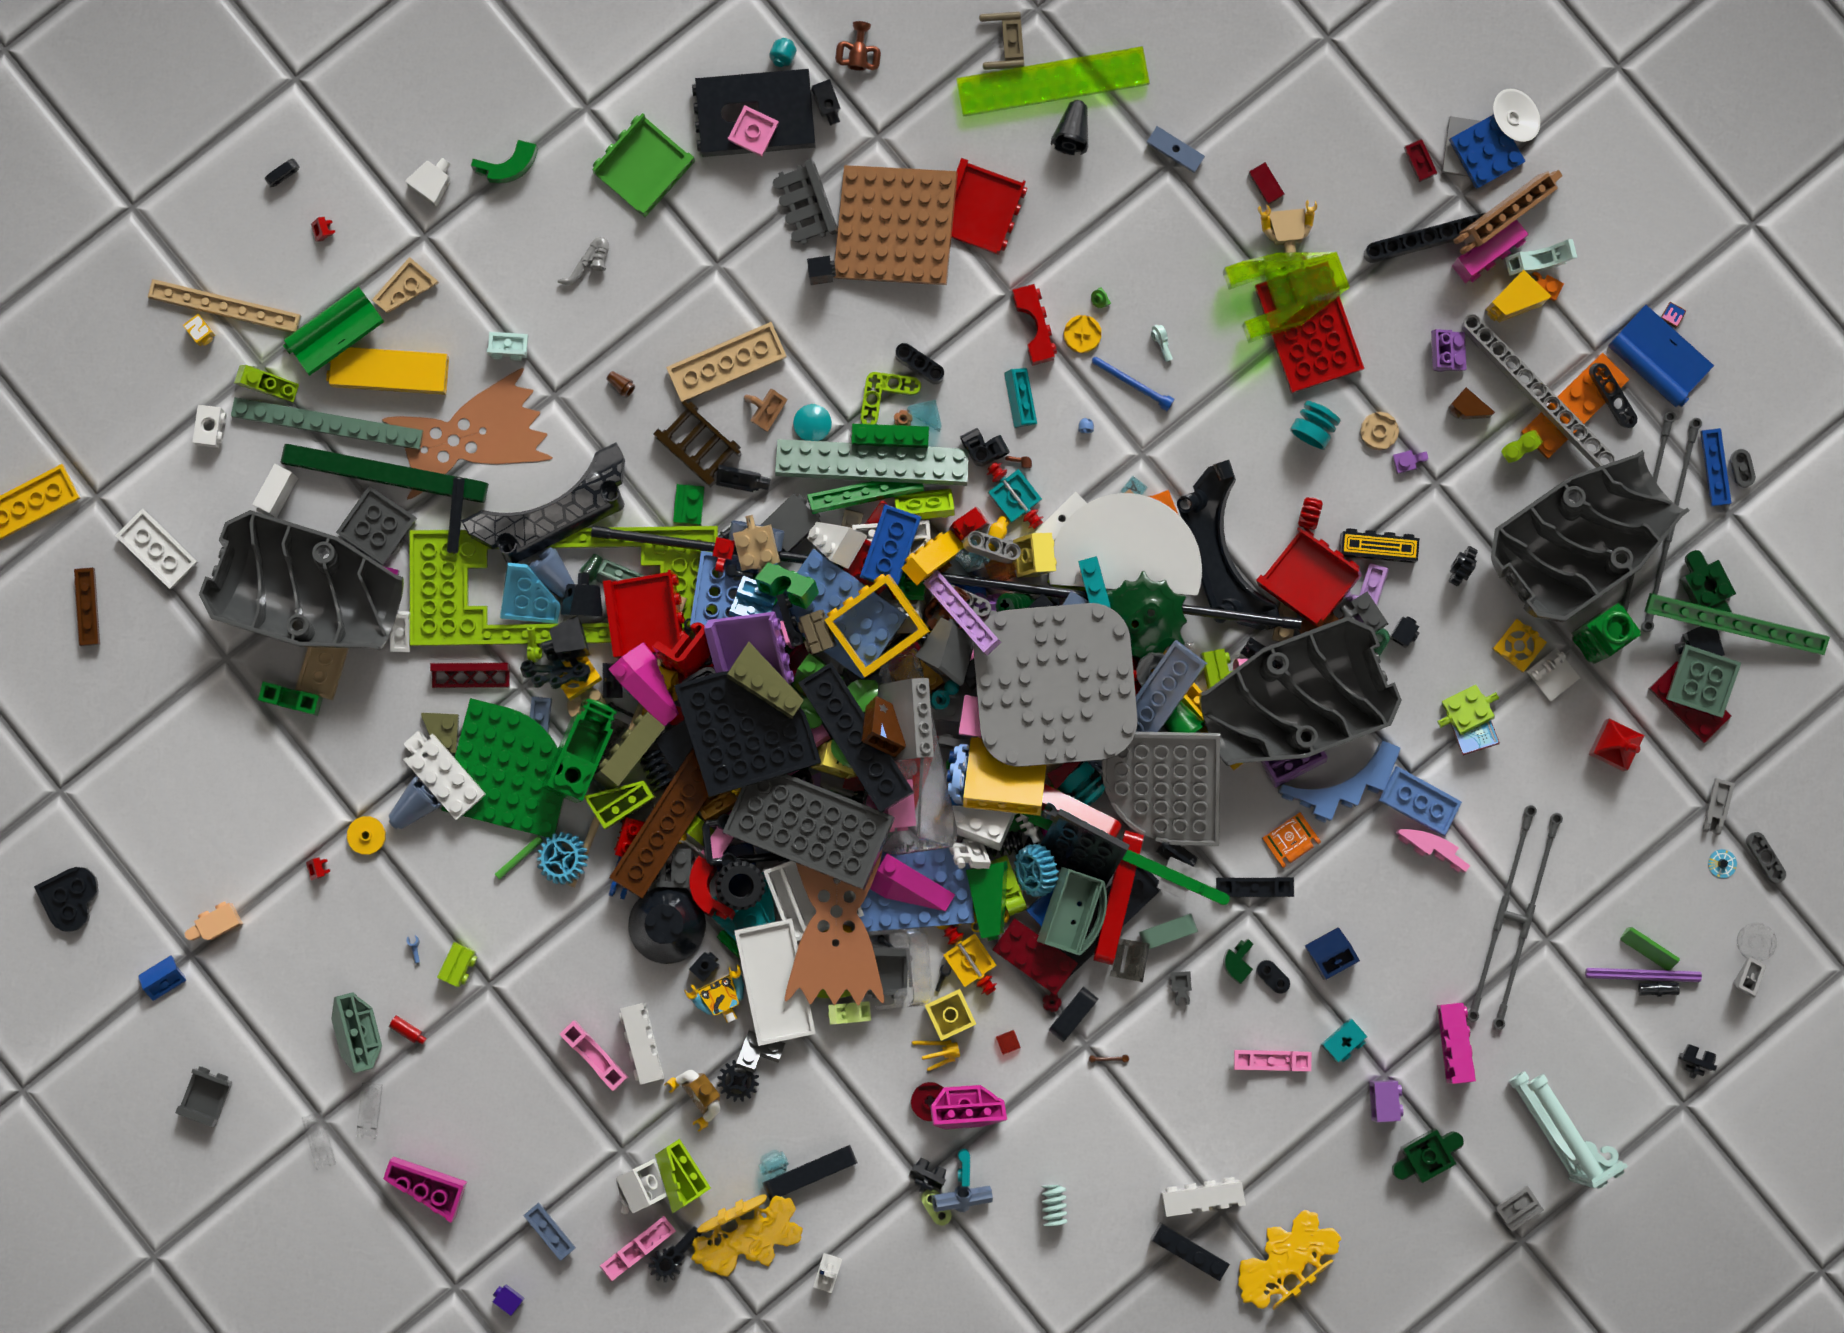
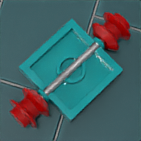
M993 463L987 468L989 471L987 475L993 476L992 482L999 481L1000 483L991 489L988 494L1011 523L1025 514L1023 522L1028 521L1030 523L1029 529L1031 527L1033 529L1039 527L1043 523L1042 519L1044 516L1039 517L1037 515L1038 509L1031 510V508L1042 500L1040 495L1019 469L1006 478L1007 469H1001L1002 463Z

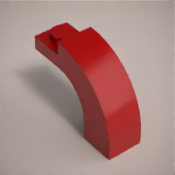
M698 856L692 866L689 880L691 894L695 902L711 918L716 911L718 917L724 920L726 918L732 920L736 914L735 911L713 899L710 894V882L717 871V866L709 865L704 858Z

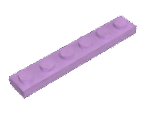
M938 570L923 582L987 656L1002 643Z

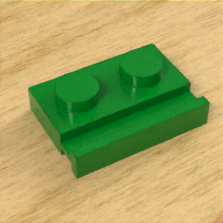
M677 484L673 523L701 525L705 486Z

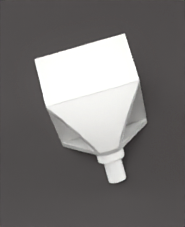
M655 1159L616 1177L617 1189L622 1203L621 1213L628 1214L629 1210L635 1213L667 1197Z

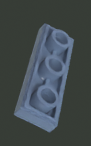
M1156 126L1147 140V144L1193 173L1196 172L1205 158L1203 154ZM1177 148L1179 152H1174L1172 149Z

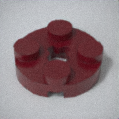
M926 1082L914 1090L911 1096V1107L919 1118L924 1121H932L931 1109L928 1104H925V1100L928 1099V1096L936 1099L944 1088L943 1086L935 1082Z

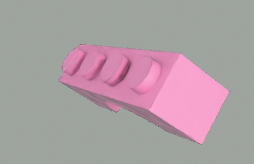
M573 1020L559 1034L589 1063L612 1091H615L629 1077L576 1020Z

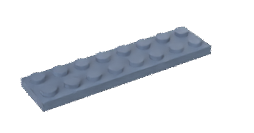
M1177 640L1170 646L1136 695V732H1160L1207 665L1204 660ZM1102 760L1090 761L1089 764L1103 775Z

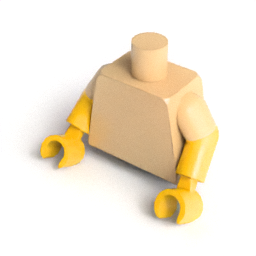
M1307 200L1305 202L1306 212L1305 208L1271 212L1267 204L1266 211L1262 212L1259 206L1257 210L1262 215L1260 217L1262 231L1269 240L1274 241L1275 245H1284L1286 255L1295 254V244L1302 243L1313 226L1317 202H1314L1313 207H1308L1309 201Z

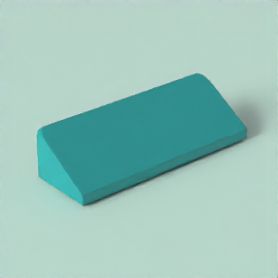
M1027 368L1006 371L1004 376L1014 428L1037 424Z

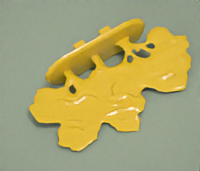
M762 1194L745 1202L741 1199L735 1202V1207L729 1210L725 1208L719 1210L717 1216L707 1220L698 1227V1233H706L713 1229L714 1232L710 1238L698 1236L693 1240L692 1245L695 1253L691 1260L695 1264H702L705 1271L716 1272L724 1277H728L736 1268L737 1258L740 1254H744L749 1261H760L761 1264L769 1267L775 1257L774 1244L788 1247L801 1241L803 1228L789 1221L796 1210L791 1198L785 1199L775 1196L772 1198L769 1206L766 1209H762L759 1206L767 1199V1195ZM754 1210L753 1219H740V1216ZM761 1213H765L767 1217L763 1218ZM734 1219L738 1224L737 1229L732 1232H725L721 1229V1225ZM717 1234H720L721 1242L716 1246L715 1238H718ZM723 1234H727L728 1238H724Z
M1307 1210L1301 1211L1293 1220L1291 1232H1286L1281 1227L1267 1228V1238L1269 1241L1266 1243L1265 1252L1269 1255V1258L1266 1261L1251 1258L1240 1262L1238 1286L1242 1289L1241 1298L1243 1303L1252 1302L1257 1308L1264 1309L1269 1305L1271 1295L1282 1294V1298L1272 1308L1275 1310L1292 1296L1295 1298L1302 1294L1301 1289L1308 1283L1310 1286L1316 1283V1277L1334 1262V1260H1329L1321 1265L1320 1258L1325 1254L1334 1255L1338 1253V1242L1341 1241L1340 1235L1333 1228L1319 1229L1318 1214ZM1312 1252L1317 1254L1316 1258L1313 1257ZM1307 1263L1316 1266L1317 1270L1306 1279L1301 1275ZM1290 1274L1296 1275L1301 1283L1291 1291H1287L1283 1287L1284 1279ZM1278 1278L1281 1279V1284L1277 1282ZM1268 1283H1274L1279 1288L1277 1289L1275 1287L1273 1288L1274 1290L1267 1288L1266 1285ZM1264 1291H1269L1270 1293L1265 1295Z

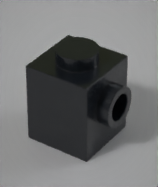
M1402 617L1389 639L1406 648L1411 641L1414 643L1419 635L1417 630L1420 626L1416 625L1417 621L1411 617Z
M711 951L709 954L704 952L689 970L702 982H705L718 968L719 964L717 961L719 959Z

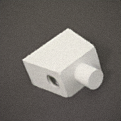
M441 158L436 166L426 161L405 182L410 188L437 207L451 181L450 177L445 173L451 164L444 158Z

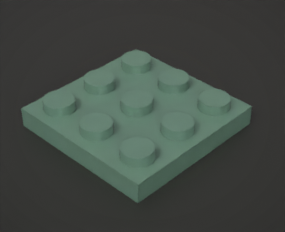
M1685 644L1666 699L1723 718L1741 662Z

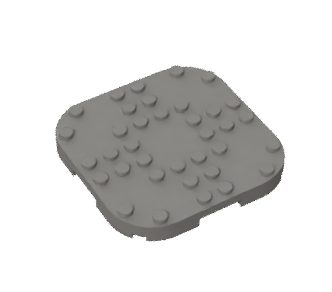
M1084 603L1005 610L992 615L984 622L1002 642L988 656L974 642V663L981 738L987 751L994 758L1009 766L1026 767L1106 760L1120 754L1128 747L1137 729V707L1130 633L1126 623L1117 612L1105 605Z

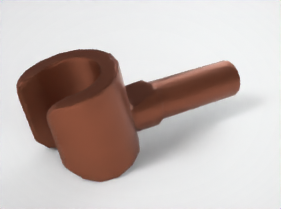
M1027 456L1021 458L1005 457L1007 461L1021 462V468H1032V460Z

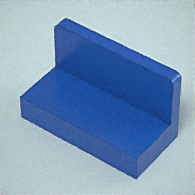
M172 955L138 976L142 989L152 1001L186 981L185 975L176 966Z

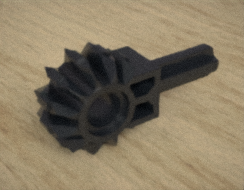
M693 1226L676 1246L672 1244L668 1249L664 1248L663 1255L657 1250L655 1253L658 1259L653 1256L650 1257V1260L655 1262V1264L648 1265L649 1268H655L650 1274L658 1273L657 1281L660 1280L661 1276H664L663 1280L667 1282V1275L670 1276L671 1280H674L675 1276L672 1272L680 1274V1271L675 1269V1267L682 1266L680 1262L686 1257L684 1253L692 1246L693 1240L702 1235V1233L697 1232V1227ZM662 1260L670 1262L671 1267L669 1270L664 1271L660 1268Z

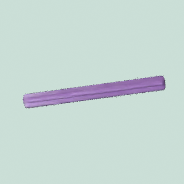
M1586 968L1585 971L1586 978L1681 982H1701L1702 973L1696 971Z

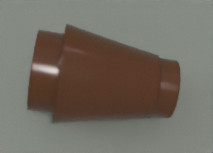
M611 371L606 378L621 396L628 397L635 389V384H633L632 380L614 371Z

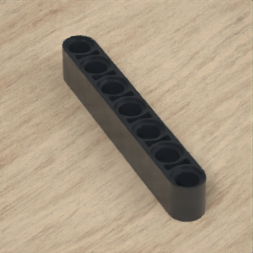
M1486 213L1372 242L1365 249L1364 258L1369 263H1376L1454 242L1453 240L1462 231L1460 225L1465 224L1469 226ZM1443 229L1449 230L1450 233H1451V236H1450V237L1444 236L1443 233H1442V230H1443ZM1425 234L1431 235L1432 238H1433V241H1431V242L1426 241V240L1424 239V235H1425ZM1405 240H1413L1414 246H1408ZM1393 244L1396 247V251H1389L1387 245ZM1375 249L1378 252V256H1371L1369 250Z

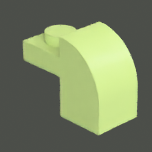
M870 1001L861 1002L860 1005H857L856 1002L828 1005L830 1025L871 1021Z

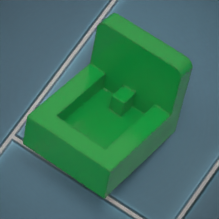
M902 573L898 587L908 600L924 601L927 587L923 582L916 585L912 580H907V574Z

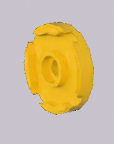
M362 816L350 824L347 830V841L355 852L362 855H371L383 847L386 841V830L378 819L371 816ZM364 832L369 833V837L367 839L363 838Z

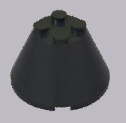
M657 887L648 891L643 899L639 898L634 904L628 922L629 935L635 948L647 959L661 964H673L687 959L700 947L705 935L706 918L704 912L689 892L680 888Z

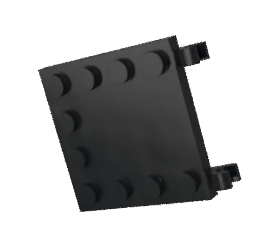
M1048 802L1041 816L1053 822L1040 845L1045 846L1046 850H1050L1051 856H1054V863L1057 864L1056 870L1060 872L1061 867L1103 880L1106 887L1130 845L1061 808L1057 811L1056 807ZM1029 836L1026 842L1030 843L1031 845H1034L1031 837Z

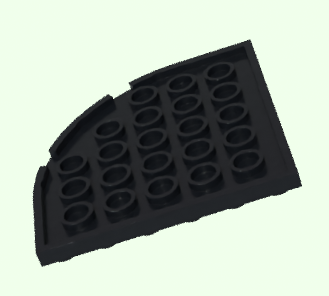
M729 671L710 674L674 685L709 798L821 763L810 725L801 707L793 719H790L727 678Z

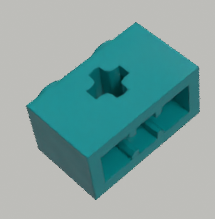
M1349 1019L1322 1042L1321 1045L1336 1062H1345L1351 1056L1350 1052L1354 1048L1358 1050L1366 1043L1364 1039L1368 1036L1353 1019ZM1342 1038L1350 1039L1348 1040V1046L1341 1045L1343 1043Z

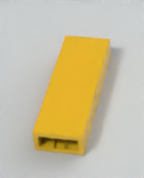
M349 347L328 362L330 363V370H327L326 381L334 388L446 395L449 369V356L447 354Z

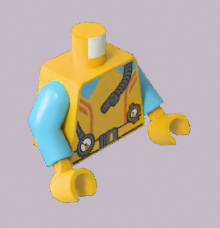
M737 965L736 971H732L729 967V975L696 990L694 985H691L693 991L688 993L684 990L686 996L692 1000L698 1009L708 1015L713 1014L716 1016L722 1013L726 1023L737 1019L733 1007L739 1005V1001L743 999L745 986L739 965Z

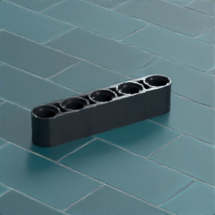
M848 1145L769 1179L762 1184L769 1201H771L775 1196H784L853 1166L858 1162L851 1145Z

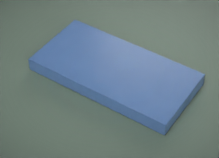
M1397 766L1379 799L1385 805L1442 836L1446 835L1462 803L1460 800Z

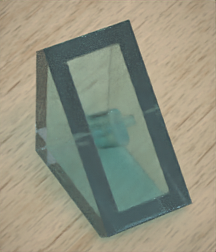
M936 400L910 405L907 408L908 413L940 432L942 425Z

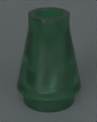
M593 554L579 570L580 573H590L589 583L596 580L601 562L603 561V558L597 554Z

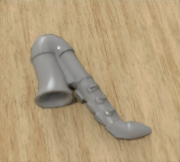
M604 237L595 238L590 243V247L577 264L571 276L559 279L557 282L564 285L574 284L581 277V274L590 262H592L590 265L591 269L605 271V258L609 251L607 239Z

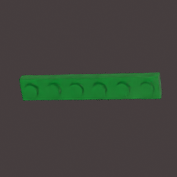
M870 481L807 494V500L811 513L816 514L924 491V486L922 483Z

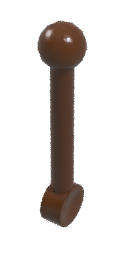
M1091 1055L1089 1056L1088 1060L1090 1063H1094L1095 1061L1121 1060L1123 1062H1128L1129 1056L1122 1055V1057H1095Z

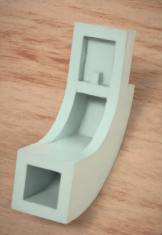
M1568 239L1547 248L1518 252L1505 257L1509 276H1518L1523 270L1531 274L1566 264L1567 261L1577 258L1573 239Z

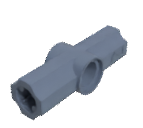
M958 1186L954 1192L932 1195V1204L935 1212L951 1209L965 1212L969 1210L970 1206L993 1202L990 1186L971 1189L967 1186Z

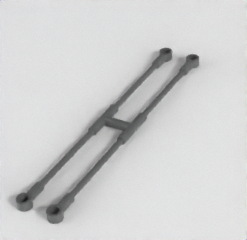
M1668 411L1663 416L1665 421L1662 431L1663 437L1653 475L1656 483L1667 437H1669L1672 422L1676 420V414L1672 411ZM1668 414L1672 415V420L1667 419ZM1693 418L1689 423L1691 428L1688 438L1689 444L1674 503L1678 507L1693 443L1696 441L1698 429L1702 426V421L1699 418ZM1693 421L1698 422V427L1693 425ZM1675 526L1664 539L1665 545L1653 594L1658 595ZM1635 573L1629 577L1625 597L1621 603L1626 611H1628L1630 603L1629 596ZM1647 613L1645 621L1641 624L1644 632H1650L1654 629L1653 614ZM1645 623L1650 624L1651 628L1649 630L1645 628Z
M1529 805L1524 809L1525 818L1522 825V834L1506 891L1502 896L1493 928L1495 930L1476 996H1474L1471 1009L1468 1011L1467 1019L1473 1022L1477 1021L1479 1018V1005L1482 999L1480 997L1504 918L1523 923L1519 936L1521 938L1503 1002L1500 1004L1497 1018L1492 1023L1495 1029H1503L1505 1027L1504 1018L1508 1007V998L1524 941L1527 939L1536 907L1535 902L1549 852L1558 826L1563 821V817L1559 813L1552 814L1550 817L1551 826L1548 833V842L1532 899L1528 904L1525 916L1506 911L1526 834L1529 831L1533 816L1537 813V809L1533 805ZM1528 808L1533 809L1532 815L1528 814ZM1555 815L1559 817L1558 823L1553 820ZM1471 1012H1474L1476 1014V1017L1473 1020L1470 1018ZM1497 1020H1501V1027L1496 1026Z

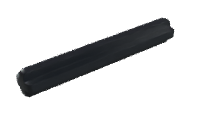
M460 477L453 478L447 552L453 554L459 551L465 479Z

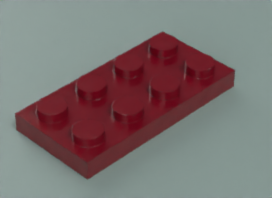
M1676 661L1648 689L1702 743H1705L1731 715L1725 710L1722 718L1667 700L1666 697L1678 665V661Z
M1014 918L992 951L1054 995H1057L1078 963L1056 947L1038 942L1039 935Z

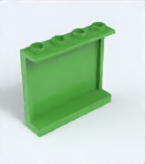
M642 113L640 116L634 117L627 131L623 130L619 134V140L615 144L612 143L605 151L606 154L602 159L598 158L594 162L592 170L600 180L643 217H646L694 164L695 159L694 156L689 152L686 153L645 117V114Z

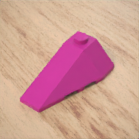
M645 643L640 644L622 656L609 668L619 683L661 724L666 726L679 715L671 693L668 692L664 682L665 678L658 667V661Z

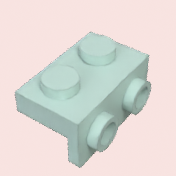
M489 332V343L486 353L492 359L510 357V360L521 361L522 358H527L528 334Z

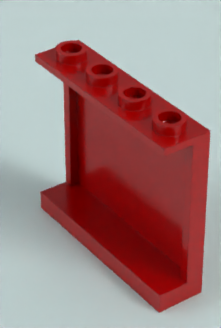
M961 158L957 168L958 175L951 238L999 255L1001 250L1005 251L1008 240L1005 238L1007 233L1011 234L1015 224L1012 222L1013 217L1019 214L1021 205H1019L1020 198H1025L1028 189L1025 187L1026 181L1019 182L968 163L969 160Z
M1298 527V534L1266 574L1264 576L1260 575L1256 582L1263 590L1318 628L1323 625L1362 575L1359 570L1360 567L1355 562L1345 560V556L1341 552L1331 550L1329 544L1324 540L1320 539L1318 541L1310 530L1306 528L1303 530Z
M668 570L665 573L618 581H603L614 658L620 659L642 643H645L652 653H656L653 648L656 641L672 650L684 633L686 634L682 629L684 615L683 612H680L679 605L682 604L681 595L677 593L676 587L679 585L678 575L672 570Z

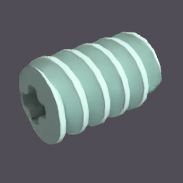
M1060 1185L1041 1186L1047 1189V1191L1042 1193L1043 1196L1047 1197L1042 1203L1048 1205V1207L1042 1209V1211L1048 1213V1215L1043 1217L1044 1220H1048V1223L1043 1226H1059L1067 1223V1219L1062 1218V1216L1067 1215V1211L1061 1210L1067 1207L1066 1203L1061 1202L1066 1199V1195L1061 1194L1066 1191V1188Z

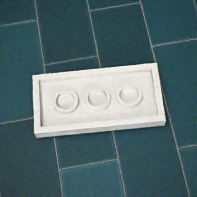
M143 508L115 535L169 589H172L198 563Z

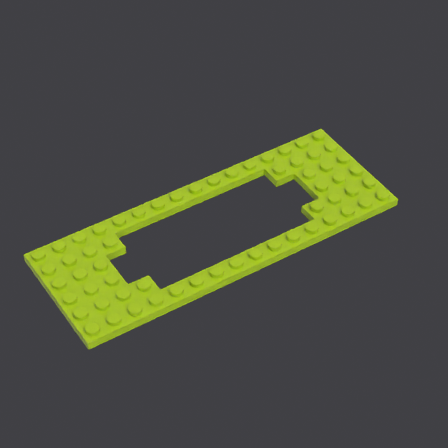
M718 526L608 527L615 530L714 543L716 537H718ZM584 528L547 547H641V566H660V573L672 570L678 575L679 585L676 586L677 593L687 598L682 611L684 622L686 619L691 618L701 550L591 537L592 528ZM410 530V646L527 644L529 640L527 628L530 626L535 627L536 644L551 640L549 630L558 624L488 625V606H469L468 569L488 568V549L491 548L472 539L466 530H460L458 553H448L449 530ZM714 569L712 575L719 578V573ZM712 587L709 590L710 595L718 596L719 588ZM709 606L706 609L711 611L713 615L718 611L715 606ZM690 621L686 623L688 628H691ZM582 623L587 643H611L609 623ZM691 630L690 638L693 640L696 635Z

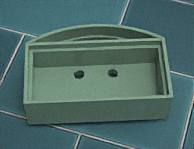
M1061 867L1059 879L1056 882L1037 941L1076 955H1081L1096 939L1105 919L1107 908L1105 882ZM1099 898V909L1095 924L1085 939ZM1078 901L1081 902L1080 906H1077Z

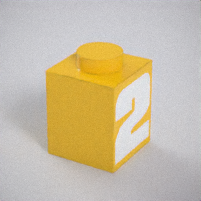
M199 314L183 324L184 328L200 347L208 345L215 336L214 332Z

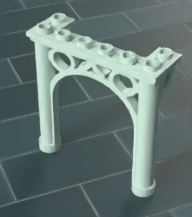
M1523 1071L1508 1081L1512 1088L1517 1090L1567 1169L1570 1176L1568 1179L1571 1182L1600 1189L1608 1184L1607 1180L1611 1177L1617 1178L1625 1173L1624 1169L1628 1166L1626 1163L1618 1160L1619 1155L1615 1148L1611 1146L1600 1148L1602 1153L1609 1152L1611 1154V1158L1606 1160L1598 1153L1594 1143L1582 1139L1549 1087L1548 1080L1544 1074L1537 1076L1529 1082L1527 1073Z

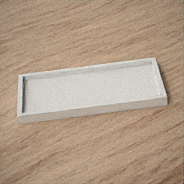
M792 918L734 930L758 1046L816 1034L810 1004L801 988H798L787 1002L785 1001L786 989L798 949Z

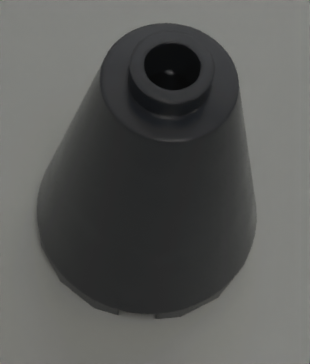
M1074 100L1069 103L1051 138L1050 144H1054V149L1061 153L1075 155V152H1080V155L1087 152L1088 108L1081 100Z

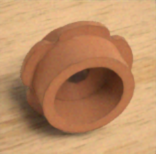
M900 410L899 413L897 412L894 415L895 425L910 426L913 420L912 415L907 410Z

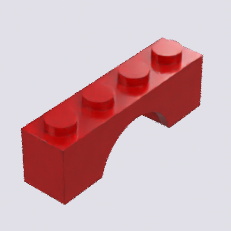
M1035 284L1013 289L1012 296L1017 312H1023L1031 316L1037 326L1035 338L1027 345L1032 366L1054 360V354H1057L1055 343L1050 341L1049 336H1052L1050 325L1045 323L1044 318H1047L1045 307L1040 305L1039 300L1042 299L1040 289H1036Z

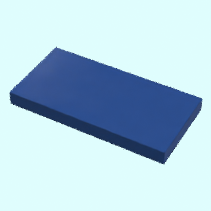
M886 504L884 505L860 578L874 582V579L881 574H884V576L890 574L896 584H899L903 572L901 568L906 564L904 560L909 555L921 516Z

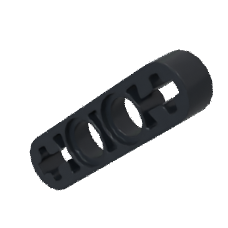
M1603 363L1593 364L1589 369L1590 377L1617 422L1624 428L1634 427L1637 423V415L1609 368ZM1597 368L1602 369V371L1600 372L1602 376L1596 375V373L1598 372ZM1608 382L1613 386L1610 393H1607L1604 389L1605 384ZM1617 398L1622 400V406L1619 409H1616L1614 406V401ZM1626 416H1630V417H1631V418L1629 419V422H1630V423H1626V422H1625Z

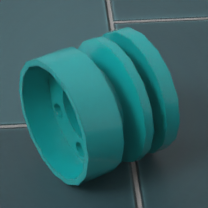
M1306 401L1304 404L1305 409L1300 411L1304 419L1296 418L1290 431L1303 442L1324 450L1331 439L1326 431L1335 432V426H1338L1341 420L1325 406L1312 401Z
M1086 761L1070 774L1058 789L1066 795L1073 792L1075 795L1074 799H1079L1080 802L1090 806L1103 794L1106 787L1104 783L1100 787L1096 785L1102 779L1101 776L1093 780L1090 778L1095 770Z

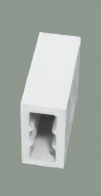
M274 464L253 502V505L257 507L256 511L277 518L298 477L283 467Z

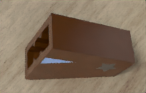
M875 696L865 708L862 742L896 757L906 747V743L893 704Z

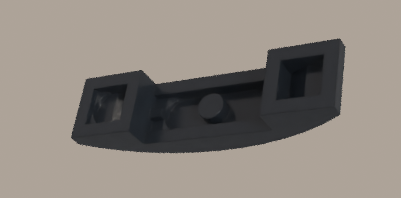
M1294 877L1216 878V889L1228 894L1229 897H1294Z

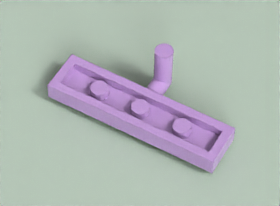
M1370 563L1360 595L1368 591L1378 606L1389 569ZM1350 591L1345 596L1346 600L1350 602L1359 597L1351 594ZM1359 614L1354 617L1357 621L1364 622Z

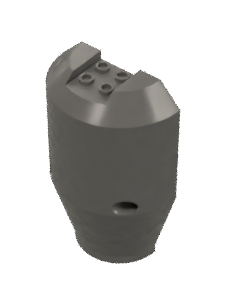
M1641 450L1635 455L1570 476L1496 527L1491 561L1499 578L1506 576L1508 584L1514 588L1523 603L1525 602L1523 609L1528 614L1536 618L1563 623L1639 571L1682 516L1690 510L1678 507L1664 494L1652 477L1644 459V452Z
M252 510L225 522L219 537V542L223 546L218 555V558H220L219 563L213 568V578L205 576L199 592V596L212 620L299 647L372 648L375 650H381L384 647L400 607L404 587L403 577L395 575L339 537Z
M1351 617L1342 618L1261 649L1210 689L1201 692L1199 702L1208 733H1220L1221 760L1227 766L1236 763L1307 758L1391 726L1402 699L1395 682L1387 685V675L1384 670H1381L1379 665L1381 663L1380 657L1377 652H1374V649L1380 646L1374 629ZM1272 661L1276 663L1277 669L1272 666ZM1301 735L1306 738L1307 742L1302 741Z

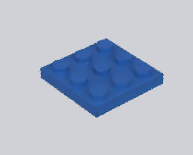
M1494 114L1448 139L1476 189L1526 162L1514 139L1507 136L1500 129Z

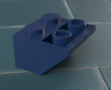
M1339 927L1305 945L1323 980L1329 979L1360 961L1352 945Z

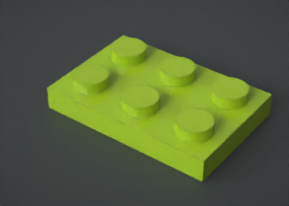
M951 488L921 491L894 497L896 508L921 516L923 520L955 516Z

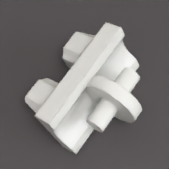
M827 1253L823 1254L814 1282V1288L832 1293L842 1258Z

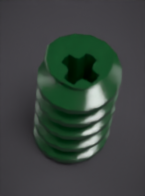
M1004 593L996 601V611L998 613L1005 610L1028 608L1035 599L1030 594Z

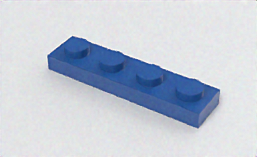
M1721 428L1702 430L1700 434L1711 507L1730 505L1732 502Z

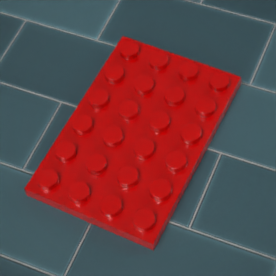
M1328 262L1254 286L1291 393L1365 369Z

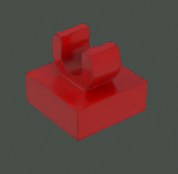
M318 217L311 223L316 242L324 241L328 236H332L335 233V230H328L327 227L333 223L332 220Z
M320 857L306 862L311 881L319 879L330 872V869L324 870L322 868V864L328 862L327 859L320 860Z

